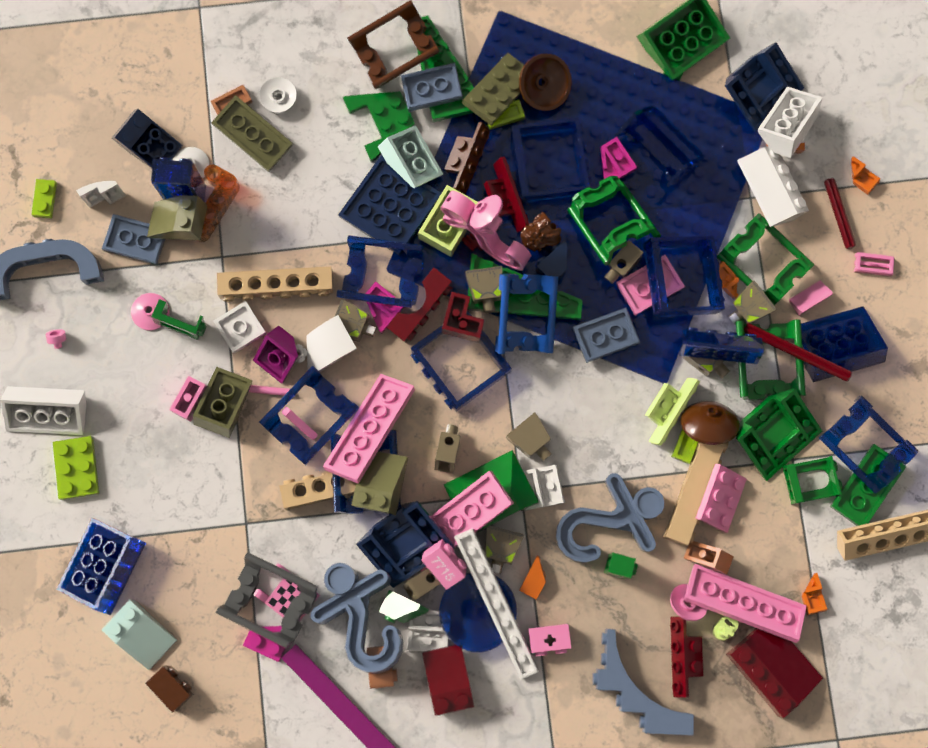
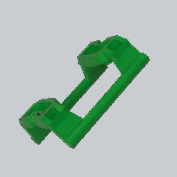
M609 176L600 181V186L596 189L588 187L578 192L572 198L571 207L568 208V212L605 266L610 264L613 252L627 246L629 238L638 240L650 233L655 240L661 237V234L618 176ZM620 190L640 220L633 219L613 229L600 246L583 221V209L597 206L611 199Z
M758 213L744 227L746 234L741 235L738 233L716 257L721 262L724 261L735 275L748 286L752 280L735 265L737 256L740 253L747 252L763 236L766 229L797 258L792 260L775 277L774 285L771 288L762 290L772 304L775 305L794 286L793 278L801 279L815 264L774 226L770 227L767 220Z
M799 319L788 323L770 324L768 329H763L782 339H794V345L803 348L801 320ZM736 321L740 398H743V400H763L767 394L774 395L792 388L797 391L799 396H806L804 361L796 357L797 377L791 383H785L782 380H757L752 384H748L744 340L752 344L767 343L744 332L746 324L743 321ZM752 324L758 328H761L760 324Z

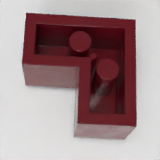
M451 292L442 326V334L479 343L484 319L467 315L470 296Z

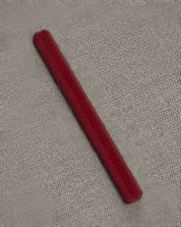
M747 323L744 328L746 334L846 382L852 376L851 371L750 323Z

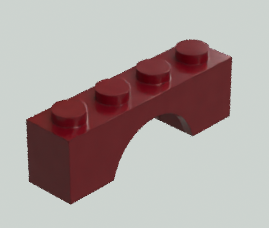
M434 267L422 281L426 290V300L423 306L411 314L398 312L386 327L405 343L408 340L411 342L415 338L417 328L420 325L423 327L429 319L428 314L431 311L435 312L441 304L439 300L443 295L446 297L453 289L451 287L452 281Z

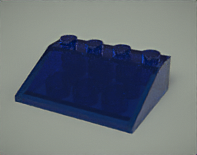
M864 306L801 323L803 349L851 372L886 361L888 347ZM804 362L812 382L834 377V375Z
M688 327L682 331L679 356L758 364L764 353L762 338H757L755 334L739 336L736 332L720 334L716 330L702 332L698 331L697 328Z
M91 518L56 590L95 611L111 615L146 542Z

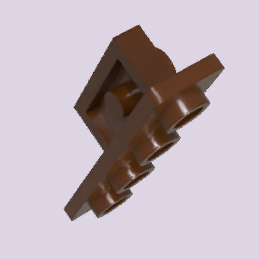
M483 122L478 123L473 138L457 136L444 168L448 173L458 174L453 188L465 195L470 187V182L476 172L477 164L490 135V129Z

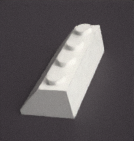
M791 87L785 89L758 128V133L773 153L788 158L793 156L819 116L822 97Z
M767 146L737 160L770 227L794 221L809 211L806 201L803 199L781 155L773 153Z
M7 386L0 400L6 431L69 435L84 434L87 408L85 390Z

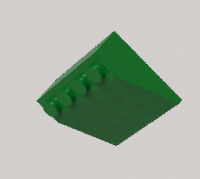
M686 0L636 36L648 55L671 80H674L730 39L707 0Z

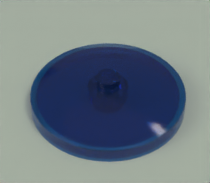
M471 572L466 573L465 578L445 590L439 608L440 623L448 639L459 648L470 652H486L498 647L503 641ZM495 575L516 620L517 606L513 592L501 578Z

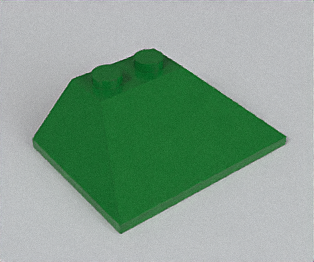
M792 388L768 396L740 421V428L736 439L764 480L768 481L823 431L797 391Z
M513 450L444 484L452 500L487 472L492 471L513 501V505L475 534L518 511H523L539 503Z

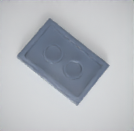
M455 63L401 75L409 112L463 99Z
M113 214L102 250L157 265L165 239L148 238L149 223Z
M627 308L573 327L586 363L640 344Z

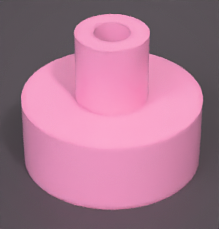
M62 329L46 333L47 343L54 344L55 349L61 348L62 342L67 339L66 333Z

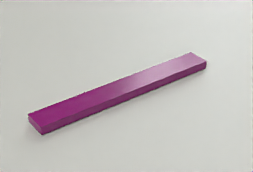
M297 644L281 658L367 748H396Z

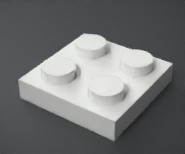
M246 301L213 321L234 354L266 334Z

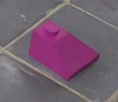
M277 326L266 334L253 359L256 364L281 384L284 383L298 358L294 337L282 327Z

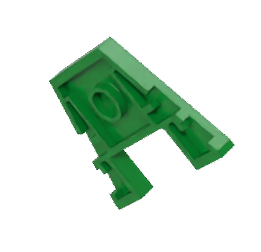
M400 91L343 96V101L349 114L365 107L368 108L381 136V139L364 145L371 162L375 161L381 154L378 146L387 137L415 126Z

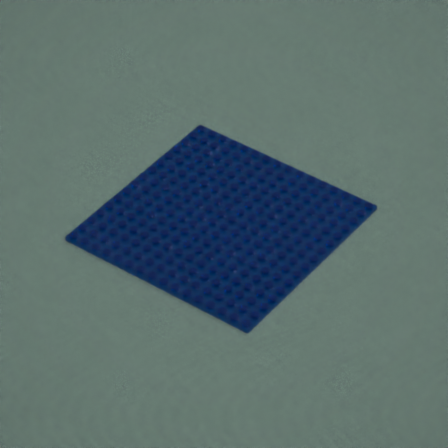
M499 11L469 77L473 87L507 53L524 65L529 59L539 54L556 55L567 64L571 73L572 85L565 102L558 108L549 111L537 110L526 103L522 95H519L516 100H519L525 119L490 130L489 138L477 164L476 172L472 177L466 196L477 202L488 197L484 183L489 180L498 179L493 164L500 157H505L509 164L512 178L515 181L517 192L522 200V206L528 217L529 224L533 223L538 214L545 212L551 223H555L556 228L561 229L560 236L562 239L559 244L563 241L567 243V270L565 275L558 280V291H563L581 299L582 313L581 320L556 318L554 340L581 351L573 331L574 326L627 308L640 344L600 359L662 384L667 383L747 180L737 160L757 151L763 138L758 133V130L753 131L737 104L732 100L677 79L671 80L667 75L506 12ZM539 79V81H538L539 85L542 84V80H541V79ZM475 113L451 118L435 155V160L443 175L427 182L428 185L441 193L446 185L453 188L458 174L448 173L444 168L457 136L473 138L479 122H483L488 127L486 121ZM616 137L637 166L635 171L626 175L620 181L625 183L661 234L658 240H655L651 233L638 240L635 238L628 239L644 252L643 258L628 275L666 255L685 286L684 289L636 316L616 285V282L622 278L619 277L613 284L604 278L610 271L609 265L605 266L568 212V208L572 204V198L578 192L588 187L596 189L600 186L599 182L604 180L600 148ZM620 190L611 199L597 206L583 209V221L600 246L613 229L630 220H640ZM512 216L500 217L503 221L497 231L499 239L509 247L513 241L521 243V232H517ZM418 230L400 256L393 252L386 269L392 275L424 287L422 281L434 267L452 281L451 287L453 289L451 292L468 296L469 286L465 275L466 271L470 270L472 253L484 260L492 261L496 265L511 269L522 275L539 274L536 271L537 262L544 255L547 257L552 253L550 250L553 246H546L539 252L529 250L532 256L521 271L498 262L484 250L481 252L476 248L473 252L470 251L462 240L452 257L420 240ZM467 230V232L465 233V235H464L465 238H466V235H469V236H470V231H469V230ZM619 249V250L613 252L612 259L617 255V253H618L621 249ZM619 263L617 266L619 268H624L625 264ZM489 313L500 318V313ZM508 314L507 321L541 335L547 334L548 317Z

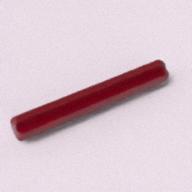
M834 178L826 179L824 184L845 248H853L856 246V242Z

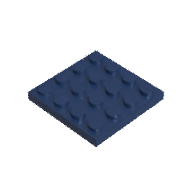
M381 155L338 216L400 256L422 226L442 193L427 183L413 188L387 164Z

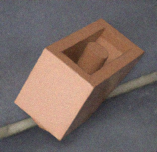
M695 541L692 544L689 543L684 559L725 575H727L734 556L722 549Z

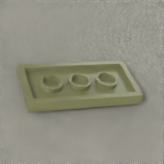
M507 53L463 99L462 104L492 126L521 94L519 78L524 64Z
M236 95L211 122L215 128L268 172L293 146L290 140Z

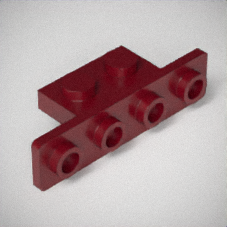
M500 157L493 164L498 179L486 181L484 187L488 196L497 195L502 199V209L498 216H512L517 232H521L525 226L529 225L528 217L522 206V200L517 192L509 164L505 157Z
M680 616L670 617L673 697L688 698V677H704L702 636H687L686 620Z

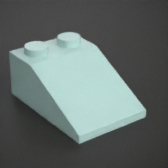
M416 125L387 137L378 146L387 164L413 188L443 175Z
M129 600L102 629L112 641L148 670L177 641L172 634L135 600Z

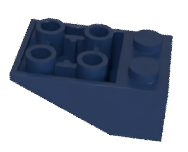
M135 109L111 138L158 174L163 171L183 146L139 109Z

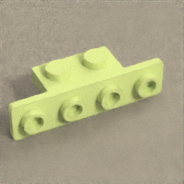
M687 378L679 392L670 384L664 383L645 416L658 425L649 440L650 443L661 446L667 440L668 434L672 427L676 425L681 412L687 407L689 399L696 392L697 386L700 383L699 380Z

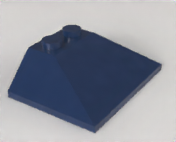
M777 42L750 57L727 77L725 83L726 89L754 132L758 130L787 87L800 91L804 89L803 84Z
M418 501L405 503L397 509L396 515L389 514L376 523L356 544L377 570H384L390 575V585L392 588H395L426 567L421 561L424 551L441 539L446 544H450L452 548L455 546Z

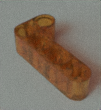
M209 165L204 170L208 183L215 188L206 201L207 210L204 220L205 224L203 225L204 232L201 235V240H197L199 242H206L211 237L240 189L236 177L217 165ZM212 173H218L216 178H210ZM228 182H234L232 187H226ZM219 197L225 198L222 203H216V200ZM209 213H215L213 218H206Z

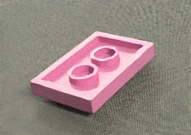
M666 255L616 282L617 287L635 316L685 287Z
M715 464L696 519L728 533L747 478L720 464Z

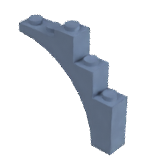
M605 629V633H602L601 644L605 645V653H601V665H604V669H596V673H593L592 683L596 685V689L619 691V694H616V707H619L621 712H643V716L639 717V727L642 728L644 733L694 735L693 714L662 707L650 700L635 686L621 663L616 646L615 629Z

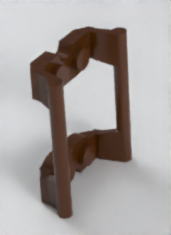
M411 0L347 37L363 66H370L367 74L375 90L440 52L432 36L425 35L427 27ZM400 16L407 22L408 33L416 48L422 54L387 74L386 67L374 48L369 46L366 35Z

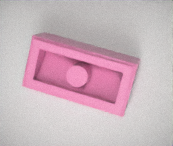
M818 281L789 299V302L797 314L801 315L829 298L833 293L824 283Z

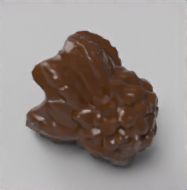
M545 212L538 214L533 223L525 226L520 234L521 243L533 252H539L546 246H555L562 239L560 236L561 229L556 228L555 223H551Z

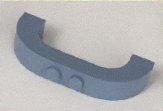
M45 239L42 243H25L23 246L9 249L0 254V300L11 299L9 281L12 274L21 267L70 259L77 262L80 279L85 285L104 281L102 267L97 258L85 246L75 241Z

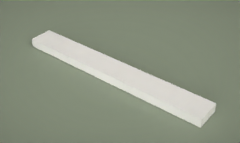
M472 528L456 535L455 540L520 679L522 680L538 673L539 669L474 529Z

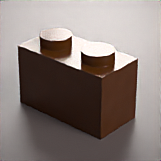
M162 666L145 684L173 713L194 694L191 692L192 687L185 680L182 682L177 677L179 673L172 666Z

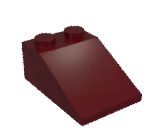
M461 644L422 652L435 716L473 708L474 702Z

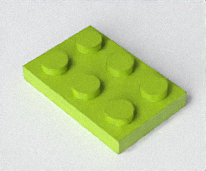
M87 436L52 442L58 499L63 500L99 494L93 437Z

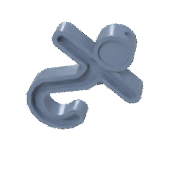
M617 473L610 474L606 478L605 484L616 503V509L608 512L580 507L569 511L561 518L556 528L558 548L567 558L575 562L586 563L598 559L601 555V550L597 545L579 546L573 540L572 532L575 526L586 524L630 531L641 551H652L656 546V542L644 519H653L662 513L665 503L663 495L658 490L647 487L639 490L632 498L621 476Z
M345 563L333 564L325 573L324 583L326 588L335 596L315 607L311 612V619L320 625H324L347 612L349 614L345 649L348 659L356 668L367 673L380 674L390 670L398 663L403 651V639L398 628L388 625L383 629L384 648L378 655L369 656L364 648L370 597L390 585V575L384 570H377L359 581L358 573Z

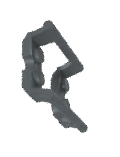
M247 552L244 557L245 566L238 577L241 583L240 588L231 591L225 604L219 606L216 610V614L288 648L289 644L295 641L303 626L300 623L301 615L309 614L315 602L318 586ZM261 568L296 584L301 591L299 596H296L291 601L282 619V629L280 632H271L237 615L250 602L259 584L258 576Z

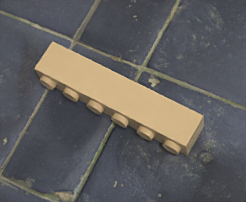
M698 442L663 538L683 546H687L689 543L692 544L696 535L693 532L695 525L700 523V520L696 519L714 466L715 464H722L720 457L722 453L726 452L729 442L720 445H707Z

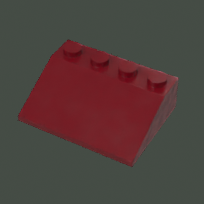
M758 628L754 629L726 654L780 718H785L799 706L823 679L792 641Z

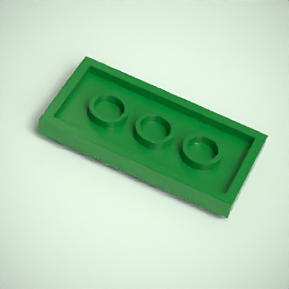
M872 444L843 486L842 494L837 495L830 507L856 526L868 524L907 466L876 444Z

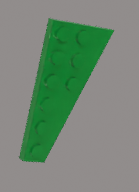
M428 15L421 17L427 27L425 35L432 36L440 51L438 54L420 63L421 70L455 63L464 99L474 89L473 85L455 56L449 50L446 42L440 36ZM463 99L430 107L433 122L474 112L462 104Z

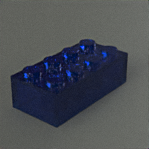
M166 157L153 159L151 183L163 200L187 195L199 196L205 202L206 185L191 160L180 158L178 161Z

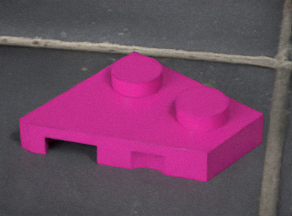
M617 137L601 146L604 179L609 176H618L619 179H622L637 169L636 164Z
M377 282L364 294L378 330L382 334L396 314L403 310L405 305Z
M267 626L263 628L271 632H280L282 626ZM251 630L243 644L244 647L277 662H280L286 649Z

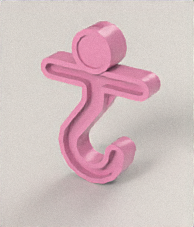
M451 191L440 208L445 214L443 221L452 227L469 230L475 236L479 246L488 255L512 269L522 271L532 255L524 245L517 241H513L509 247L499 239L496 230L503 220L497 216L487 227L474 229L470 225V216L475 209V203L463 194Z

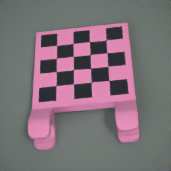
M276 564V566L288 571L281 564ZM283 578L270 596L261 589H257L254 596L284 617L291 601L296 596H299L301 591L296 584Z

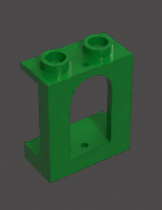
M158 300L152 314L155 324L198 340L199 336L204 335L207 326L203 316L200 315L196 327L167 316L169 310L167 302Z
M832 456L797 464H788L782 467L791 505L842 494V482L838 479L836 473L838 466ZM814 470H823L827 473L829 482L826 487L801 493L797 474Z

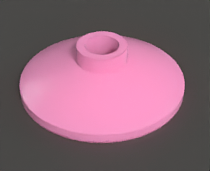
M491 195L478 202L470 216V225L474 229H482L490 225L502 209V199L497 195Z
M147 293L135 300L132 305L131 316L138 327L144 330H156L162 327L155 324L152 319V314L158 300L167 302L162 296L155 293ZM148 307L152 308L150 313H146Z
M688 584L678 585L670 595L673 610L681 618L688 621H697L703 618L707 609L684 601Z

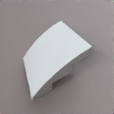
M339 315L326 321L307 335V369L309 378L341 360L347 354L357 350Z

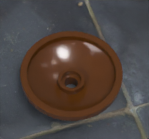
M539 54L529 59L522 68L519 78L520 92L526 103L542 111L553 110L561 106L569 96L572 85L571 73L567 64L553 54ZM539 79L542 80V84H541V85H539V83H538Z
M714 401L694 403L688 406L681 416L683 431L691 439L707 445H720L733 440L740 428L739 418L735 412L729 407Z

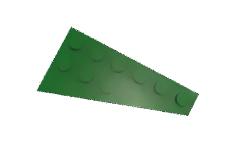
M473 253L471 255L470 270L499 266ZM502 267V274H517L519 279L523 277L518 272ZM468 288V296H470L468 310L484 312L483 303L474 304L470 289ZM536 290L532 294L509 293L508 314L548 317L550 295L540 290ZM557 290L556 318L581 320L582 300ZM501 301L494 302L495 312L493 313H500Z

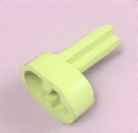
M726 616L721 617L713 627V635L718 640H727L733 637L734 632L738 628V621ZM729 620L732 626L727 625L724 621Z

